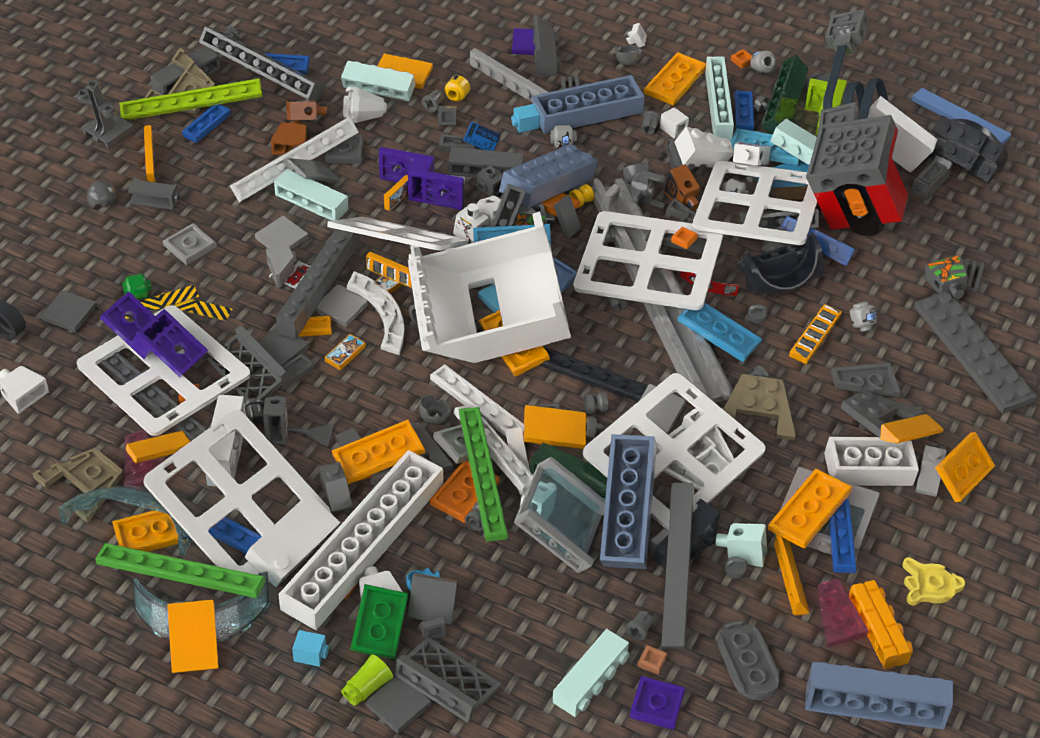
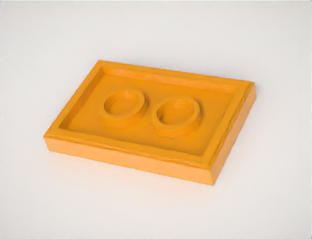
M384 53L377 67L414 74L416 84L414 88L422 89L433 69V63Z
M525 405L523 442L584 449L586 446V412Z
M971 432L935 469L954 501L961 502L995 467V464L977 433Z
M165 508L112 521L118 545L122 547L149 552L187 542L186 539H182L180 525Z
M214 600L167 604L172 673L219 669Z

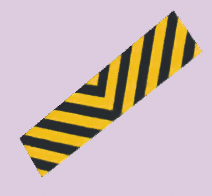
M192 285L141 300L140 302L149 311L197 298L199 295L195 286ZM124 315L126 319L132 317L131 315Z
M193 299L172 305L181 311L227 321L233 310L232 308Z

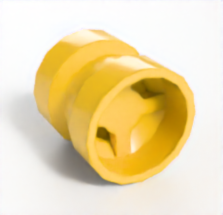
M588 184L580 186L578 190L574 189L569 192V196L580 200V207L585 202L593 201L595 197L592 188Z

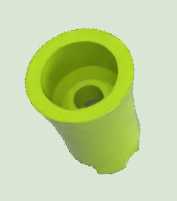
M370 655L365 664L347 682V685H345L341 692L352 705L357 706L378 688L393 679V674L380 658Z

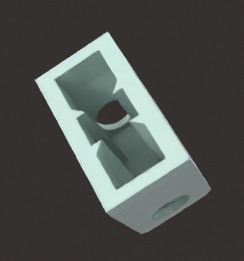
M733 523L728 534H717L716 546L727 547L728 558L740 557L745 559L747 564L763 567L767 554L765 524Z

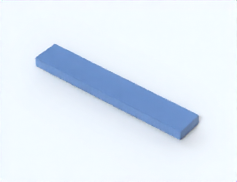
M921 88L912 96L911 101L940 116L943 115L949 119H968L982 125L999 140L1002 146L1011 137V133L924 88Z

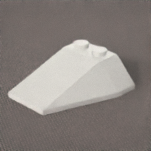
M695 408L684 416L682 425L671 432L669 436L677 438L703 414ZM718 427L711 429L687 450L714 474H718L734 460ZM658 446L656 449V455L659 452H661V449ZM672 463L663 471L684 483H694V488L698 491L703 487L698 480L678 463Z

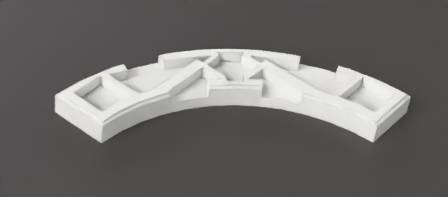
M353 272L347 284V290L364 297L380 314L385 331L381 350L400 355L404 342V319L397 302L385 288L382 289L377 285L376 281L360 273Z

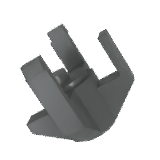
M642 170L633 178L630 185L634 202L640 201L642 204L664 209L666 203L652 200V196L655 192L653 180L666 183V176Z

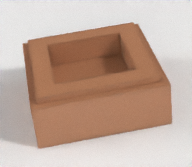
M646 645L638 661V667L659 675L668 653Z

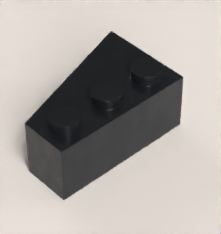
M701 498L697 501V509L693 512L690 561L694 558L697 559L707 546H712L716 542L720 512ZM668 535L655 548L654 561L665 570L667 566Z

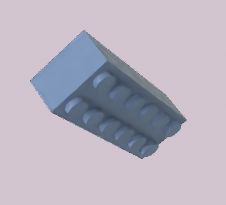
M632 75L534 95L532 104L535 105L540 115L539 126L543 133L547 134L556 125H570L572 128L643 113L644 95Z
M569 144L504 171L499 191L503 193L508 183L526 190L521 204L529 208L592 180L598 160L593 158L591 154L582 152L576 146Z
M611 434L600 561L603 567L647 569L657 449L654 436Z
M812 662L806 686V711L942 730L945 729L953 706V681L942 678L921 677L920 675L899 674L893 671H877L871 668L862 669L848 665L840 666L826 662Z

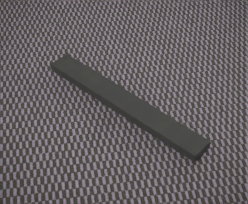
M118 352L99 363L101 367L122 385L142 374ZM154 383L135 394L140 401L159 417L178 406L174 400ZM176 413L168 419L171 421L179 415ZM191 415L171 427L176 432L183 431L190 442L207 430Z
M672 483L662 649H685L694 483Z

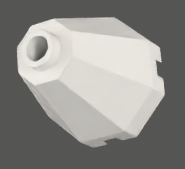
M350 86L346 88V92H349V94L344 96L343 116L351 117L353 123L382 117L383 113H386L387 104L383 98L358 87Z

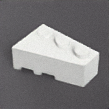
M686 126L675 141L683 165L686 164L687 166L689 163L694 164L695 167L706 164L707 167L713 168L717 161H729L734 154L732 143L728 139L717 137L712 133L702 132L697 128L693 129Z

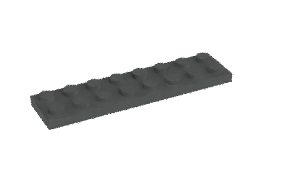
M949 291L915 302L914 308L1002 414L1036 402L1037 395Z

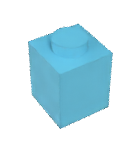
M534 104L514 108L513 116H511V121L519 133L539 129L540 115Z
M299 630L292 648L294 662L320 667L322 659L327 658L329 651L325 635Z

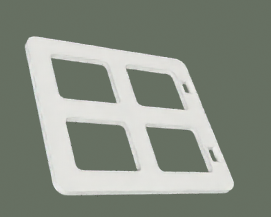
M717 161L714 164L695 214L693 228L699 231L803 245L807 240L817 200L806 179L807 172ZM734 173L759 177L754 194L748 195L721 191L720 187L725 174ZM784 180L808 184L804 201L797 202L768 197L773 181ZM719 201L750 206L744 224L709 220L714 203ZM764 209L799 213L795 230L788 232L759 227Z
M608 211L600 212L597 215L573 283L574 290L579 293L700 310L704 306L724 234L696 230L693 228L692 223ZM617 225L651 230L645 250L635 251L603 246L609 226ZM681 227H685L697 233L698 237L706 238L707 241L702 258L696 260L659 254L664 235L666 233L675 234ZM598 228L604 230L603 234L597 233ZM603 259L640 265L634 285L628 287L591 281L597 261ZM584 268L590 270L589 274H583ZM654 268L696 273L691 294L680 295L647 289Z
M368 217L328 221L327 225L335 229L433 250H445L467 245L469 241L466 238Z
M172 305L163 309L169 312L208 349L207 353L230 372L228 375L207 388L199 390L183 375L179 378L153 352L143 359L119 336L114 337L77 360L78 369L152 436L162 434L216 400L218 395H224L250 378L248 367L180 309ZM124 348H129L150 369L126 384L118 385L97 364L111 357L114 353ZM181 349L177 353L183 354L184 350ZM163 379L184 397L186 401L159 418H154L132 396L157 380ZM227 381L230 383V384H228L227 386H225V387H223V388L220 387L222 384H224V383L227 382ZM176 413L179 415L171 421L168 419Z
M674 373L584 447L583 456L603 475L608 477L609 457L603 451L611 445V434L624 435L628 430L635 427L645 436H654L657 446L661 449V452L656 455L654 479L672 463H678L703 485L694 494V512L698 506L696 503L700 498L706 503L711 502L764 454L765 445L686 378L678 373ZM690 390L698 397L693 399L687 392ZM674 392L679 393L703 414L677 438H671L646 416ZM714 427L721 428L745 449L718 474L712 473L687 451ZM736 430L746 437L742 440L735 434ZM653 496L651 516L669 530L670 510Z
M234 410L147 473L144 478L145 487L217 567L259 575L260 572L249 561L242 566L237 565L210 535L208 530L232 511L238 510L258 533L263 536L275 524L252 500V496L277 477L281 478L300 500L310 493L331 513L330 508L247 416L239 410ZM223 426L226 432L218 436L215 431ZM233 431H239L267 462L264 468L243 484H238L209 452L211 447ZM173 462L176 469L168 474L164 468ZM191 462H195L225 495L222 500L199 517L193 516L165 484L168 479Z

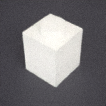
M674 107L661 114L660 128L671 137L677 138L685 127H688L689 118Z

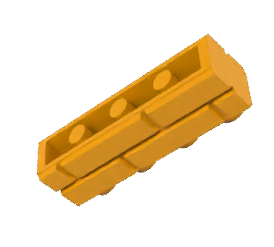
M875 580L865 582L864 584L852 585L848 597L883 668L889 669L909 663L913 653L910 641L905 640L903 627L894 618L893 607L887 605L883 588H879Z

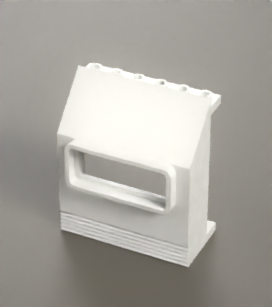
M540 212L532 214L535 227L425 256H422L419 246H410L412 254H409L408 265L422 351L476 363L543 346L551 342L566 340L571 337L552 250ZM495 283L503 326L477 333L469 289Z

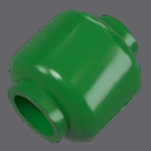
M144 274L127 276L125 282H122L124 294L129 291L138 300L147 298L149 295L148 291L152 290L150 279H146Z

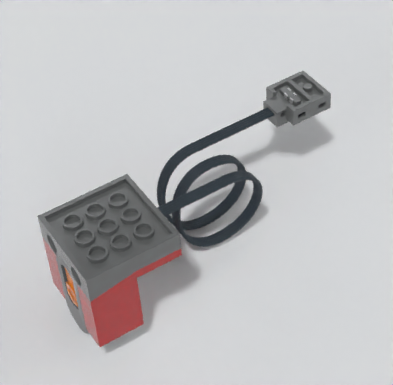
M865 9L831 15L825 40L829 49L834 48L836 55L823 99V110L833 108V96L845 54L854 53L856 45L863 43L869 22ZM880 77L871 78L866 85V89L860 81L848 83L844 93L843 104L853 103L854 91H856L859 106L857 120L820 125L806 179L831 230L850 228L859 235L873 236L882 232L886 223L901 222L903 219L908 193L892 159L898 129L892 115L868 118L875 87L878 98L881 96L888 101L887 90L884 81Z

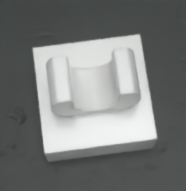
M640 23L634 24L632 31L628 32L629 37L626 40L629 45L636 43L638 47L645 46L647 35Z

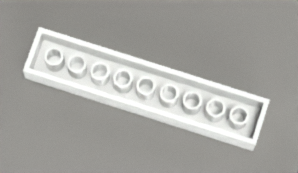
M408 450L278 594L280 610L317 630L359 582V579L365 575V569L374 565L443 485V468Z

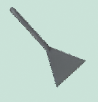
M335 423L307 430L287 427V431L305 433L328 447ZM272 425L273 428L279 429V426Z

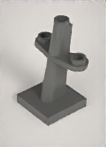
M90 80L87 82L86 90L78 91L76 95L78 101L91 105L95 120L82 128L85 135L88 133L93 135V140L97 142L103 141L106 148H110L134 131V125L118 116L116 108L105 100L98 81Z

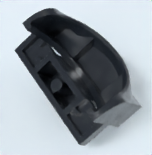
M942 115L933 129L934 137L938 140L931 153L932 155H938L952 162L953 166L988 184L997 171H1002L1008 158V152L999 140L982 125L968 119H949Z
M813 233L807 234V241L803 245L790 244L755 256H751L748 252L743 254V259L736 261L737 268L745 274L747 289L755 296L764 295L768 292L773 297H780L807 287L811 279L825 274L822 248L819 240Z

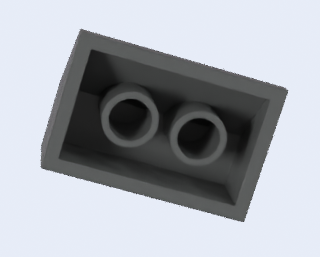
M534 15L533 43L535 47L536 76L557 75V68H560V58H557L559 57V46H555L558 45V36L554 35V28L538 15Z

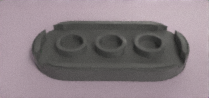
M733 621L727 623L719 633L717 644L735 688L741 695L752 700L770 698L778 689L780 676L761 632L755 626L747 625V622Z

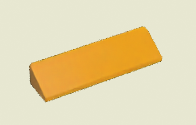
M923 414L882 424L880 439L893 443H902L942 433L943 428L929 415Z
M776 534L774 548L794 616L809 614L810 611L791 545L787 539Z

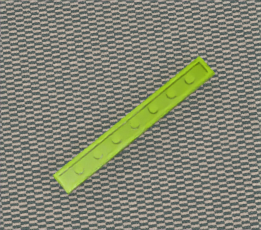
M259 78L126 101L119 104L121 118L132 120L263 97Z

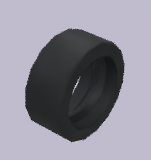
M0 301V335L10 340L15 339L26 328V322L14 306Z

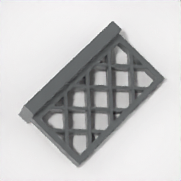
M242 325L235 329L237 334L223 345L232 355H239L238 360L241 362L243 361V355H252L251 362H243L246 367H250V378L248 379L247 387L239 388L237 386L233 388L240 396L244 397L245 401L249 400L250 392H259L257 398L264 401L265 398L269 397L283 384L288 386L293 382L288 373ZM239 341L241 343L240 350L231 351L232 346ZM212 356L207 358V361L222 377L227 375L228 370L221 364H216ZM263 366L262 374H254L255 367ZM274 378L276 380L271 386H265L266 379ZM261 379L260 387H251L252 380Z
M429 637L408 655L402 654L397 659L394 672L396 677L467 723L473 719L474 713L500 689L502 684ZM428 646L435 650L436 653H425L424 649ZM413 660H422L423 665H419ZM427 660H438L439 665H428ZM442 660H450L454 662V665H443ZM430 671H440L441 677L436 676ZM445 671H456L457 677H446ZM461 671H468L473 677H462ZM449 683H459L460 689L455 688ZM464 683H474L476 689H465ZM479 683H486L491 688L481 689ZM467 695H477L478 700L475 701Z

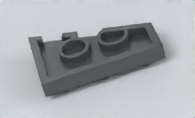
M890 363L837 367L831 370L835 388L857 392L868 391L877 395L900 397L901 392Z

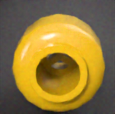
M458 75L452 77L445 86L447 97L456 102L462 101L470 92L468 80Z

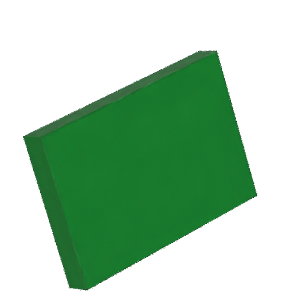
M364 584L350 651L395 660L409 593Z

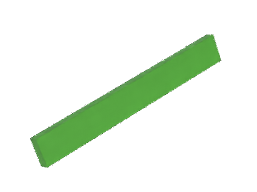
M480 408L459 409V417L485 540L489 542L508 539Z
M107 543L104 544L95 559L98 565L253 598L258 597L266 582L265 576Z

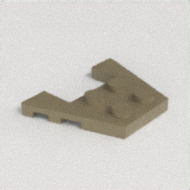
M180 48L172 58V63L185 71L168 94L215 86V83ZM150 89L144 98L161 96L162 94ZM201 108L181 112L197 114Z
M742 374L723 410L734 419L736 413L777 418L776 438L794 441L795 430L783 380Z
M93 448L70 457L68 462L52 464L50 469L42 472L37 470L33 472V477L42 486L48 488L64 476L88 495L87 498L74 507L75 513L88 523L124 474L119 466L99 450Z

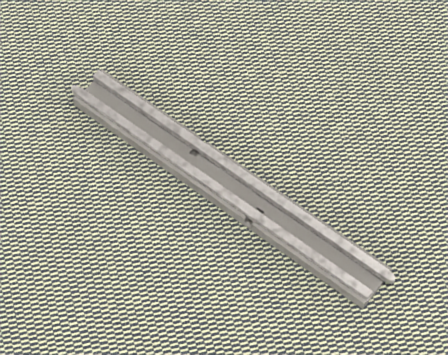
M622 178L615 179V184L620 186L619 201L611 209L607 210L603 208L604 194L612 186L604 187L602 182L594 179V186L591 187L595 196L593 202L599 213L608 211L644 217L637 202L633 200L626 180ZM617 225L609 226L615 234L614 245L616 248L635 251L645 250L647 245L645 238L650 230ZM624 263L634 283L640 265ZM654 268L647 289L684 295L672 270ZM643 302L677 373L686 378L714 403L724 400L728 401L733 389L708 340L677 321L679 315L685 309ZM690 390L687 392L693 399L698 397Z

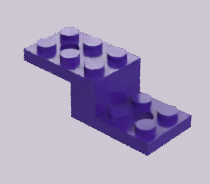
M384 147L380 148V179L398 182L405 175H408L409 200L458 210L463 209L464 178L435 173L433 156Z
M129 291L100 317L139 356L145 359L153 352L179 378L208 351L169 312L163 309L155 316ZM124 315H131L134 321H126ZM175 346L182 347L184 353H177L175 351Z

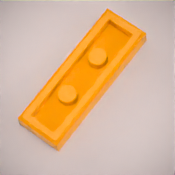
M178 431L129 443L126 446V451L135 463L175 454L190 443L183 431Z

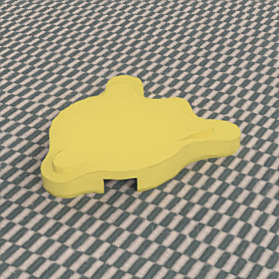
M910 557L905 558L903 561V568L912 575L907 576L904 580L905 586L910 590L907 595V603L912 606L920 602H947L965 587L964 579L954 573L951 575L944 570L945 566L922 564Z

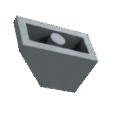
M337 462L321 466V484L331 513L336 514L352 510L349 489L341 463Z

